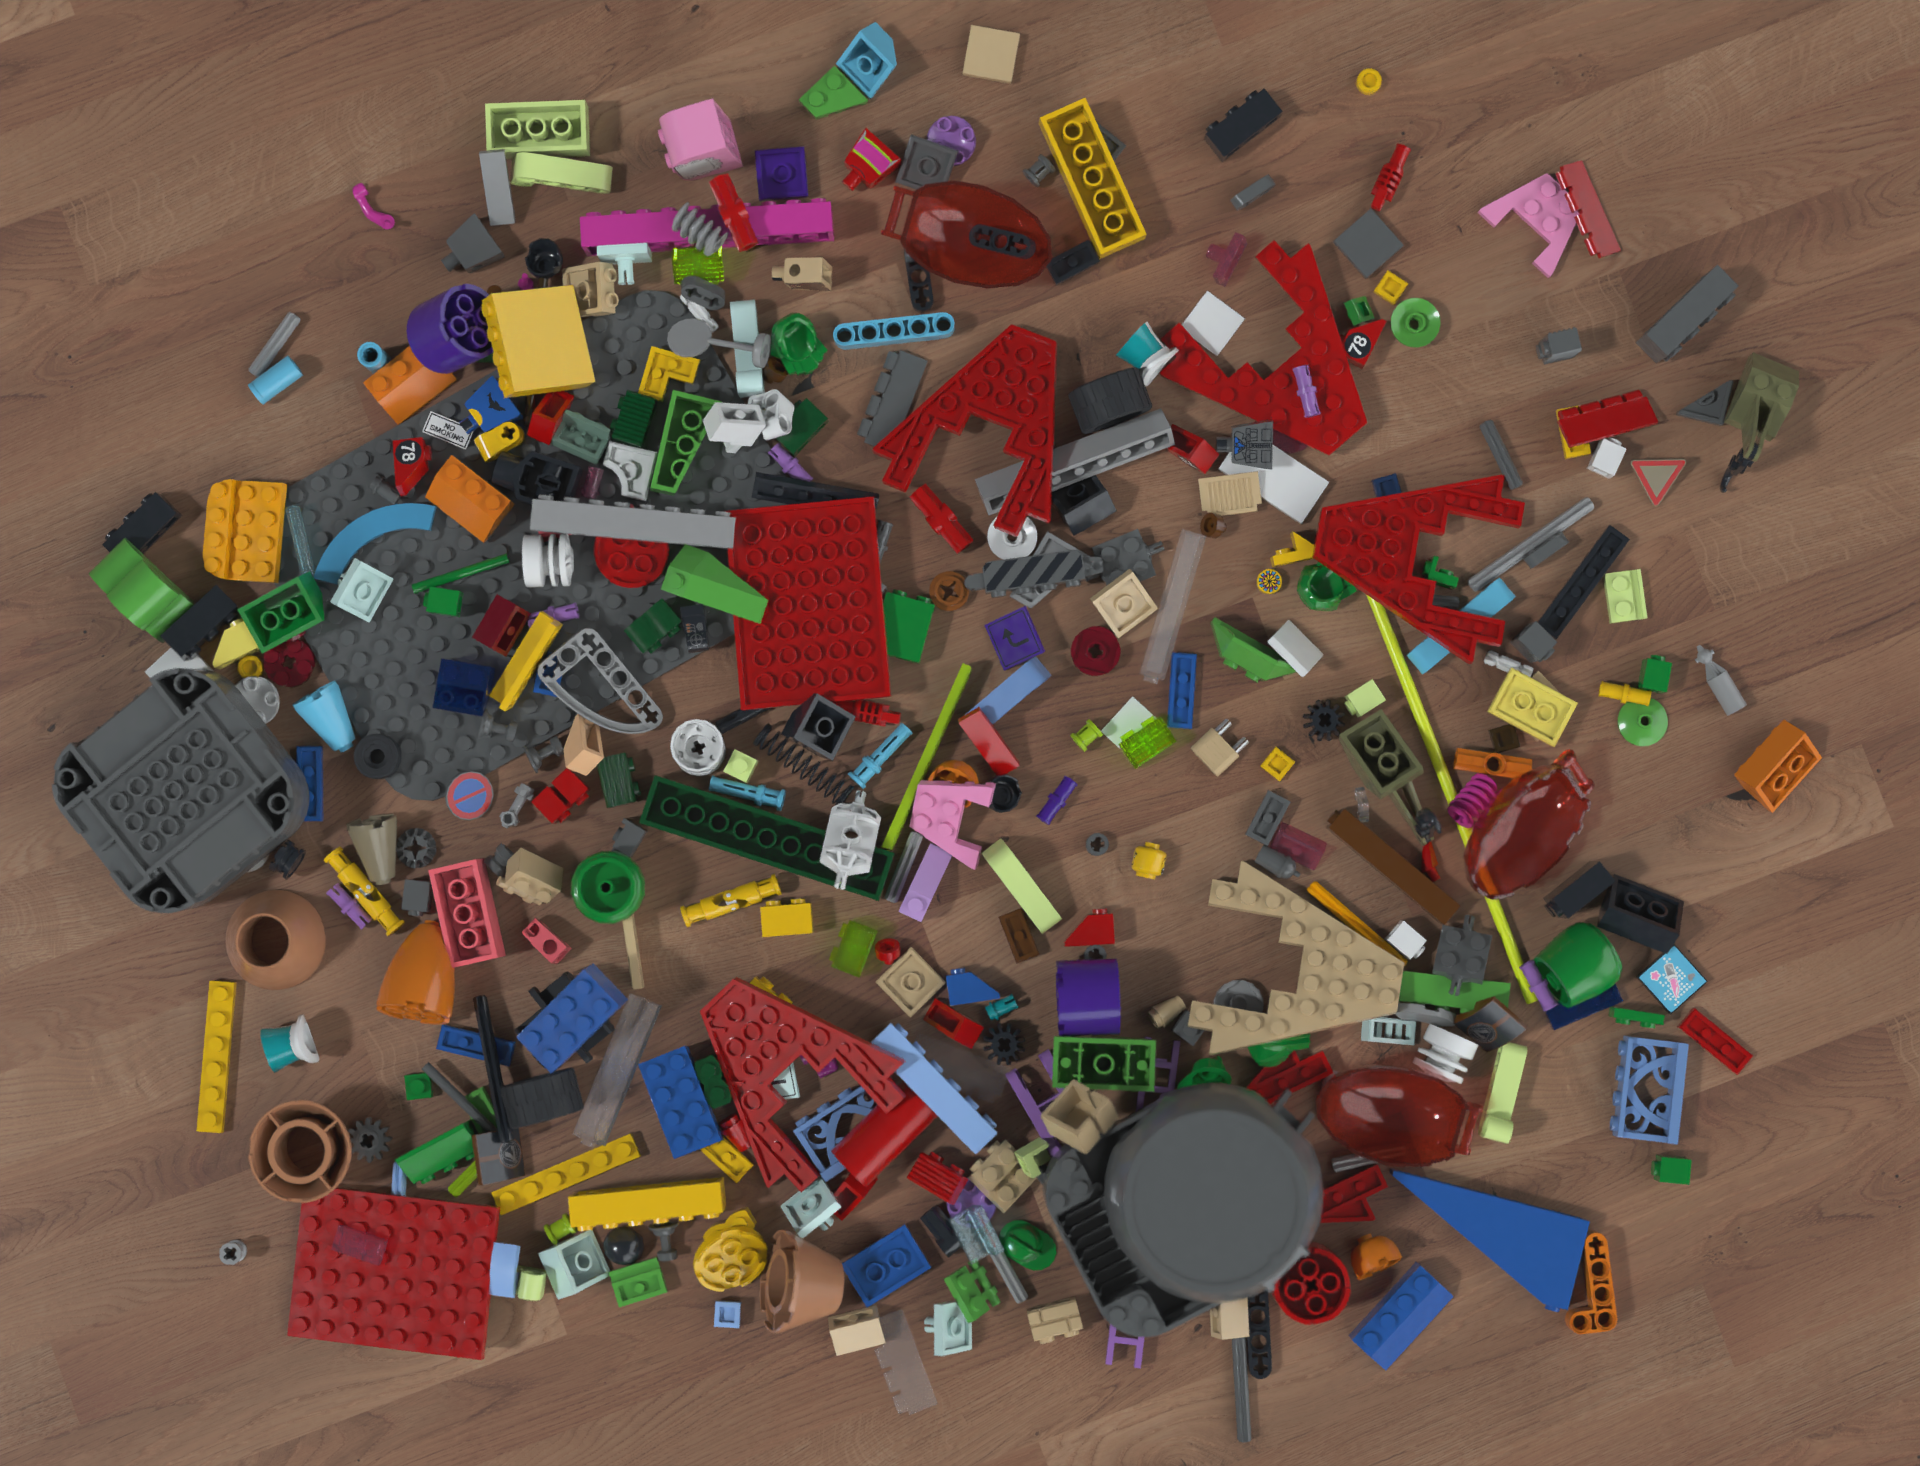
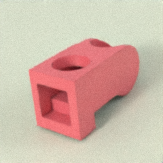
M536 917L522 931V934L551 964L557 965L572 949Z

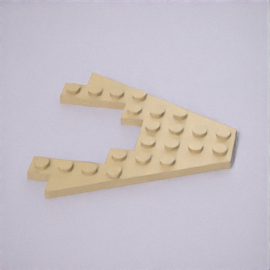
M1241 861L1237 883L1212 879L1208 906L1282 918L1278 943L1303 947L1296 994L1271 989L1267 1014L1192 1001L1188 1027L1212 1031L1209 1055L1225 1053L1397 1013L1404 962L1246 862Z

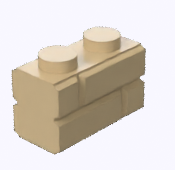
M1075 1296L1026 1309L1034 1341L1039 1340L1040 1344L1052 1342L1055 1340L1054 1336L1064 1334L1065 1338L1078 1335L1079 1330L1083 1329Z

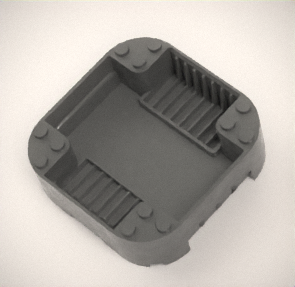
M176 668L154 675L149 679L152 683L149 688L140 695L137 694L133 697V701L120 711L117 710L112 718L102 726L96 727L91 735L80 742L67 745L59 755L53 769L55 770L52 791L61 813L93 849L110 871V876L124 894L134 904L150 912L174 913L197 908L209 903L296 833L302 825L309 807L308 784L299 766L238 688L223 675L206 669Z
M1171 1091L1160 1094V1098L1155 1102L1117 1120L1105 1134L1100 1132V1140L1087 1154L1065 1144L1050 1159L1043 1179V1197L1047 1209L1101 1314L1119 1331L1136 1337L1161 1335L1221 1304L1187 1300L1161 1289L1122 1251L1113 1236L1108 1222L1104 1187L1111 1152L1114 1146L1165 1094Z

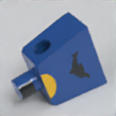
M491 376L465 402L464 405L471 414L459 423L467 434H470L479 426L485 433L502 423H515L524 417L510 398H504L499 382L494 376Z

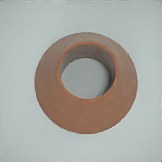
M285 890L263 891L246 899L233 913L227 926L225 939L227 954L236 972L250 984L267 990L288 989L307 980L319 967L325 954L327 941L322 918L317 909L302 896ZM268 916L281 922L289 937L286 954L274 965L262 961L256 955L252 946V934L256 925Z
M290 1101L272 1108L259 1120L250 1138L249 1162L256 1180L269 1194L283 1201L307 1203L328 1195L341 1183L351 1161V1141L344 1123L332 1110L313 1101ZM297 1126H304L314 1130L324 1143L325 1157L317 1171L300 1169L291 1161L288 1155V1138Z
M778 1230L770 1239V1242L774 1243L771 1251L767 1252V1263L760 1276L761 1312H766L768 1321H764V1325L771 1333H781L834 1314L840 1306L844 1291V1270L839 1258L788 1230Z

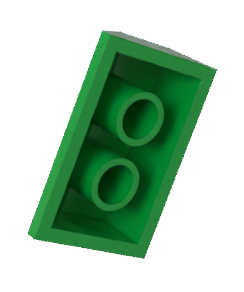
M310 571L237 609L262 654L324 621L322 592Z
M470 1119L395 1159V1161L413 1184L421 1181L423 1185L436 1178L435 1172L443 1169L444 1173L457 1167V1160L463 1157L467 1161L474 1158L472 1135L478 1133Z

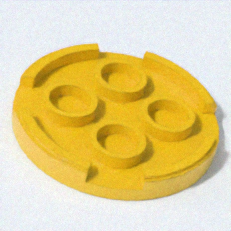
M734 1226L719 1230L703 1241L697 1249L693 1260L694 1272L699 1282L704 1287L713 1291L724 1292L725 1289L740 1285L744 1287L755 1280L765 1268L767 1263V1245L757 1231L748 1227Z

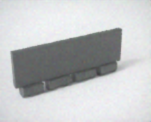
M900 350L899 354L891 351L888 352L883 368L891 371V375L884 372L880 373L874 391L882 394V398L875 395L871 396L865 414L873 417V421L863 418L857 435L866 438L864 443L875 447L905 420L927 365V360Z

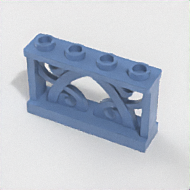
M1623 1036V1041L1620 1040L1618 1045V1055L1621 1056L1620 1066L1617 1065L1615 1071L1618 1089L1614 1091L1612 1098L1613 1106H1616L1615 1116H1611L1610 1131H1613V1136L1678 1144L1689 1044ZM1638 1046H1644L1649 1051L1651 1060L1647 1062L1646 1057L1639 1053L1641 1059L1635 1062L1632 1059L1633 1050ZM1653 1046L1672 1048V1055L1657 1058ZM1630 1067L1635 1069V1071L1631 1075ZM1658 1067H1661V1073L1664 1070L1669 1071L1670 1074L1667 1079L1663 1080L1660 1077ZM1652 1071L1655 1080L1661 1086L1668 1088L1667 1095L1655 1098L1647 1109L1638 1098L1634 1086L1642 1077ZM1627 1098L1632 1104V1106L1626 1107ZM1664 1103L1666 1106L1665 1112L1661 1113L1657 1108L1656 1115L1653 1114L1657 1104ZM1631 1113L1634 1115V1120L1631 1123L1639 1121L1642 1115L1645 1118L1643 1124L1636 1130L1628 1129L1625 1125L1627 1114ZM1649 1122L1663 1128V1135L1643 1132L1647 1129Z
M862 1086L853 1091L849 1087L837 1095L839 1100L832 1105L828 1101L816 1109L818 1114L809 1118L806 1115L795 1122L797 1127L793 1132L825 1182L846 1169L831 1152L835 1144L844 1138L839 1137L835 1139L836 1128L841 1114L855 1113L866 1116L872 1110L871 1107L874 1104V1100L865 1101L863 1096L866 1091ZM855 1096H857L858 1105L844 1104L847 1101L854 1098ZM833 1111L829 1124L821 1119ZM816 1125L820 1126L822 1129L821 1133L814 1135L819 1138L826 1137V1142L821 1144L811 1142L808 1138L809 1129ZM827 1147V1154L831 1165L826 1168L814 1149Z

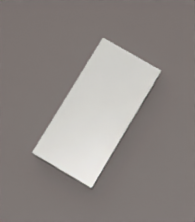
M1274 445L1272 469L1234 464L1231 462V452H1229L1218 469L1226 475L1258 471L1261 498L1299 524H1302L1329 483Z

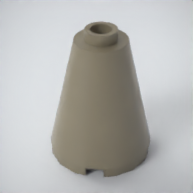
M396 815L369 816V819L363 821L359 818L347 823V831L370 881H376V885L390 883L391 878L395 877Z

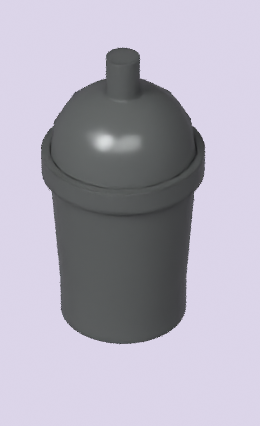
M1266 845L1262 846L1254 861L1275 874L1279 879H1288L1292 875L1299 878L1301 874L1296 871V863L1291 856L1284 855Z

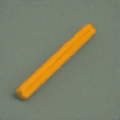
M1313 881L1308 886L1307 892L1346 926L1404 962L1405 967L1408 962L1406 958L1317 881Z

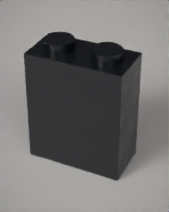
M1589 861L1543 898L1547 903L1544 907L1552 917L1557 916L1558 918L1569 919L1613 884L1615 880L1600 861Z

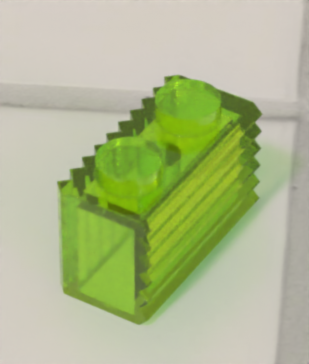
M722 246L711 256L704 255V249L698 250L696 247L672 249L675 285H681L682 280L687 276H697L715 285L724 282L725 270Z
M1151 716L1141 723L1143 727L1136 733L1130 730L1120 737L1122 742L1118 746L1133 769L1138 768L1177 742L1161 716L1157 719Z
M849 920L848 924L843 922L838 937L842 938L839 948L833 947L829 960L833 961L831 967L859 978L878 930L853 920Z

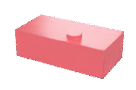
M484 858L428 870L444 944L452 968L506 956L488 872L483 861Z

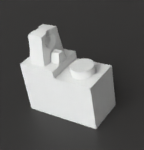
M715 402L703 420L709 441L723 442L727 453H736L742 446H752L766 426L760 406Z

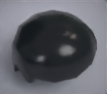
M539 238L529 244V253L525 257V263L531 275L538 279H550L561 270L563 256L555 242L548 238Z
M1003 774L995 775L988 780V782L996 784L992 803L989 806L991 810L999 813L1010 812L1018 805L1022 792L1016 778Z
M626 1226L612 1229L607 1233L603 1242L606 1256L613 1263L619 1265L634 1264L641 1258L645 1249L643 1237L632 1228Z

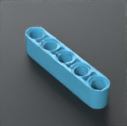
M941 312L843 323L835 327L833 338L837 347L844 350L949 338L953 334L955 322L950 314ZM941 320H946L951 326L947 331H940L936 326L937 323ZM915 323H922L926 329L923 333L916 334L912 331V327ZM890 326H898L901 329V333L896 337L890 336L887 333ZM868 328L876 331V336L870 340L862 336L863 331ZM848 331L852 335L851 339L848 342H841L838 340L839 333Z
M1499 577L1459 611L1491 618L1516 596ZM1427 637L1406 656L1421 674H1424L1450 651Z

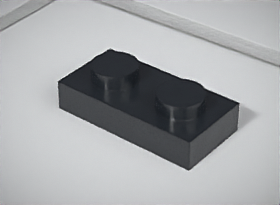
M1088 239L1045 262V266L1057 286L1099 264L1100 259Z

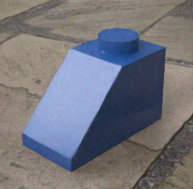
M965 968L951 969V974L946 975L950 1006L1000 999L998 991L971 971L966 972Z

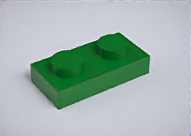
M1610 1007L1608 1015L1609 1017L1616 1018L1615 1023L1630 1025L1631 1020L1640 1021V1027L1655 1029L1656 1024L1663 1025L1665 1017L1662 1014Z

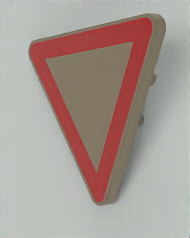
M1684 458L1631 460V465L1654 506L1660 504L1686 465Z

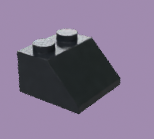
M1096 475L1052 491L1051 501L1073 536L1085 531L1090 526L1117 511L1108 491Z
M814 693L792 712L781 735L815 755L833 761L856 716L821 695Z

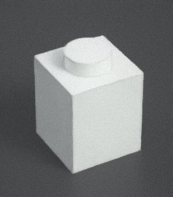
M1610 437L1599 441L1587 469L1608 479L1615 476L1626 448L1622 447V443Z
M1402 920L1385 937V940L1406 959L1418 958L1426 948L1423 944L1427 940Z

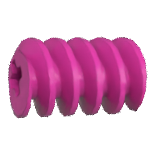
M1482 773L1473 775L1471 780L1461 789L1460 793L1450 802L1447 808L1449 815L1459 825L1465 828L1472 827L1474 822L1479 819V815L1483 814L1485 809L1490 806V802L1495 800L1496 783Z

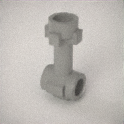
M523 783L516 787L514 792L518 795L509 811L502 812L499 816L503 827L508 829L518 825L520 821L517 815L526 799L531 801L534 797V789Z

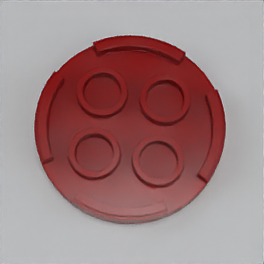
M596 537L593 551L594 559L601 573L610 582L625 588H638L651 583L663 572L669 558V543Z

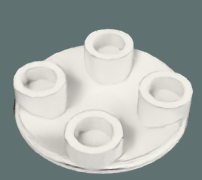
M251 676L242 679L235 685L265 724L276 716L280 706V697L276 687L269 680L259 676Z

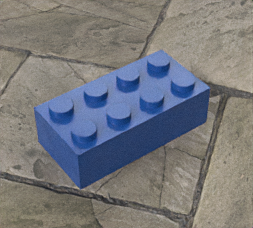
M592 963L516 1038L552 1074L615 1014L628 999Z
M683 1046L638 1064L674 1159L724 1140L713 1109L705 1098L704 1086L696 1075L695 1062L688 1046Z

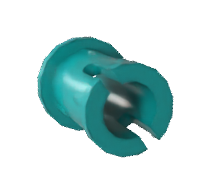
M1010 994L997 1002H989V1005L985 1008L992 1021L994 1019L999 1020L998 1017L1019 1007L1013 995Z

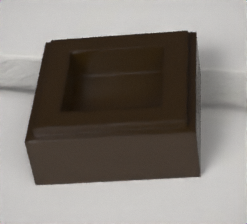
M1507 724L1488 730L1495 753L1521 747L1514 726Z

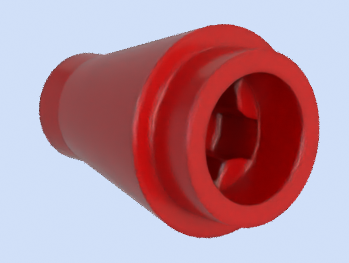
M736 1113L729 1115L719 1123L721 1127L720 1132L739 1152H743L751 1147L742 1120Z

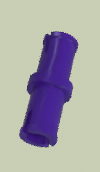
M1064 776L1053 794L1050 793L1048 795V801L1036 817L1045 824L1050 825V822L1060 808L1066 806L1065 801L1078 784L1069 777Z

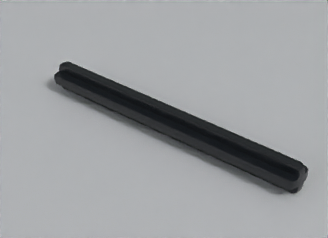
M479 995L473 998L499 1139L504 1144L512 1142L514 1136L509 1125L500 1091L504 1084L488 1000L485 995Z

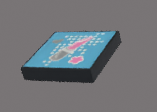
M1675 944L1668 954L1662 952L1636 976L1639 982L1670 1015L1708 982Z

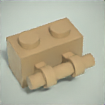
M520 848L507 860L505 878L500 876L496 881V885L503 888V891L508 894L514 893L522 897V900L529 904L532 902L537 905H541L542 902L547 904L561 891L563 868Z

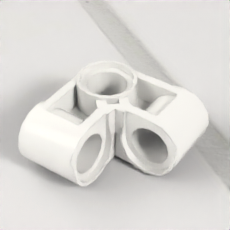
M773 389L749 397V405L760 406L766 424L762 430L765 440L787 435L791 432L794 405L782 393Z

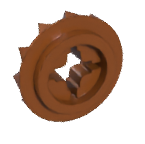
M945 571L938 574L930 584L929 594L931 601L939 609L945 611H953L962 607L969 596V589L967 590L964 585L965 578L953 571ZM956 582L954 592L959 597L950 595L944 601L945 591L942 590L940 585L949 587Z

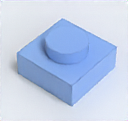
M716 1300L714 1327L739 1328L741 1301Z

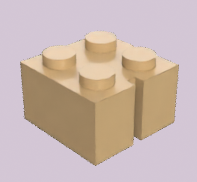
M1074 1079L1040 1115L1049 1134L1084 1154H1087L1100 1140L1099 1133L1105 1134L1119 1118L1109 1098L1094 1090L1091 1092L1090 1088Z

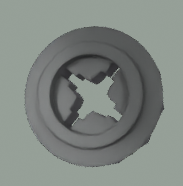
M413 828L405 831L398 838L396 846L398 859L411 868H421L428 865L436 854L435 839L424 829ZM415 837L418 845L426 847V849L418 851L416 858L413 851L406 850V847L414 844Z

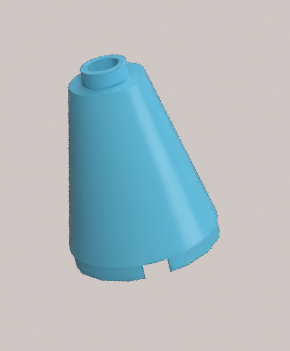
M336 681L321 686L310 695L307 694L292 704L294 710L333 751L339 749L340 753L354 746L352 741L356 738L339 685Z

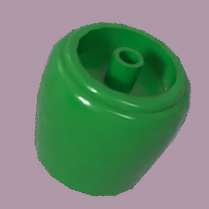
M601 850L587 856L577 866L571 879V895L576 908L586 918L599 924H616L628 919L640 908L645 896V878L641 868L631 857L618 851ZM606 883H609L611 886L609 892L606 890Z
M1576 922L1568 926L1533 959L1543 979H1547V986L1553 997L1567 1008H1571L1605 992L1619 981L1622 972V963L1614 946L1600 929L1587 922Z

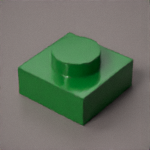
M1366 296L1351 299L1344 303L1347 315L1352 321L1353 326L1368 323L1375 319Z
M426 1073L404 1075L407 1100L433 1097L432 1079Z

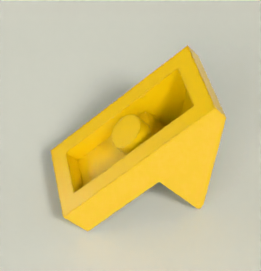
M1292 531L1290 535L1294 551L1291 552L1290 548L1276 550V555L1270 558L1272 568L1314 559L1312 558L1314 544Z

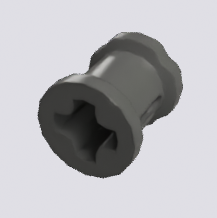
M1040 154L1038 160L1029 169L1025 168L1022 172L1030 183L1038 188L1040 181L1049 173H1054L1055 168L1046 157Z

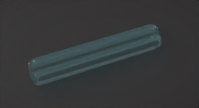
M298 505L289 506L286 508V514L300 573L302 575L310 571L314 577L315 568L301 509Z

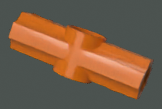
M1456 748L1453 769L1526 781H1529L1532 772V759ZM1491 757L1498 761L1496 771H1491L1487 767V761Z

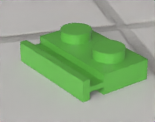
M657 1256L608 1272L619 1307L668 1292Z

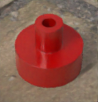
M892 938L878 941L875 944L877 959L884 961L886 965L893 964L894 960L901 954L899 942Z

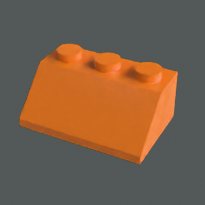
M409 346L365 380L363 384L396 424L399 425L457 381L452 373H437L425 367L415 357Z
M453 455L449 457L435 475L425 498L483 543L487 541L515 505Z
M1783 719L1772 730L1766 740L1755 749L1749 759L1739 767L1734 776L1748 793L1773 813L1822 757L1805 732Z

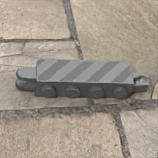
M1078 550L986 562L983 566V573L966 577L964 585L967 590H985L986 594H991V598L1004 597L1006 592L1015 590L1017 595L1031 593V588L1041 587V591L1054 590L1058 584H1066V588L1081 586L1080 581H1085L1086 577L1103 573V563L1101 557H1083L1082 553Z

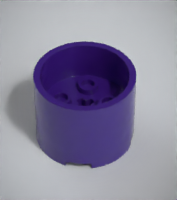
M463 284L452 287L416 306L410 313L407 321V339L415 357L428 369L437 373L448 374L493 353L492 343L487 336L488 325L486 317L482 314V300L489 296V294L475 285Z
M1117 958L1056 960V1000L1059 1036L1120 1034V985Z

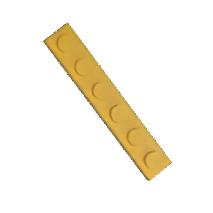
M209 981L196 1130L198 1132L224 1133L237 982Z
M629 1133L491 1193L497 1207H500V1215H504L636 1159L641 1154L632 1133Z

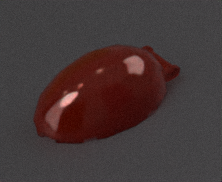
M954 180L926 184L915 191L894 185V198L885 229H882L881 235L900 240L904 250L925 270L953 283L986 289L1014 287L1039 277L1052 260L1050 235L1039 218L1012 197L984 185ZM907 194L912 197L900 235L894 233L904 196ZM981 224L1022 234L1035 241L1036 250L1031 258L1020 259L980 249L970 243L969 233L975 225ZM985 234L979 235L978 239L990 241L989 236ZM1005 235L1001 236L998 240L999 248H1003L1007 243ZM1015 243L1014 247L1021 250L1026 249L1025 244L1021 245Z
M1565 750L1551 765L1539 766L1517 775L1494 793L1472 826L1463 854L1466 879L1475 892L1491 900L1512 897L1515 895L1514 891L1519 888H1527L1535 884L1570 849L1568 844L1575 834H1580L1584 826L1582 820L1586 812H1590L1591 801L1586 796L1595 787L1593 780L1586 776L1577 762L1576 754L1573 750ZM1571 771L1578 780L1579 784L1576 783V781L1570 774Z
M1367 1064L1336 1073L1324 1085L1316 1097L1317 1118L1334 1141L1339 1142L1357 1156L1386 1166L1404 1168L1406 1166H1420L1421 1168L1432 1166L1433 1163L1450 1160L1455 1157L1456 1153L1470 1155L1471 1149L1469 1147L1479 1114L1483 1113L1484 1109L1482 1105L1465 1101L1460 1093L1443 1080L1408 1066ZM1466 1111H1469V1115L1459 1145L1457 1144V1141L1460 1135Z

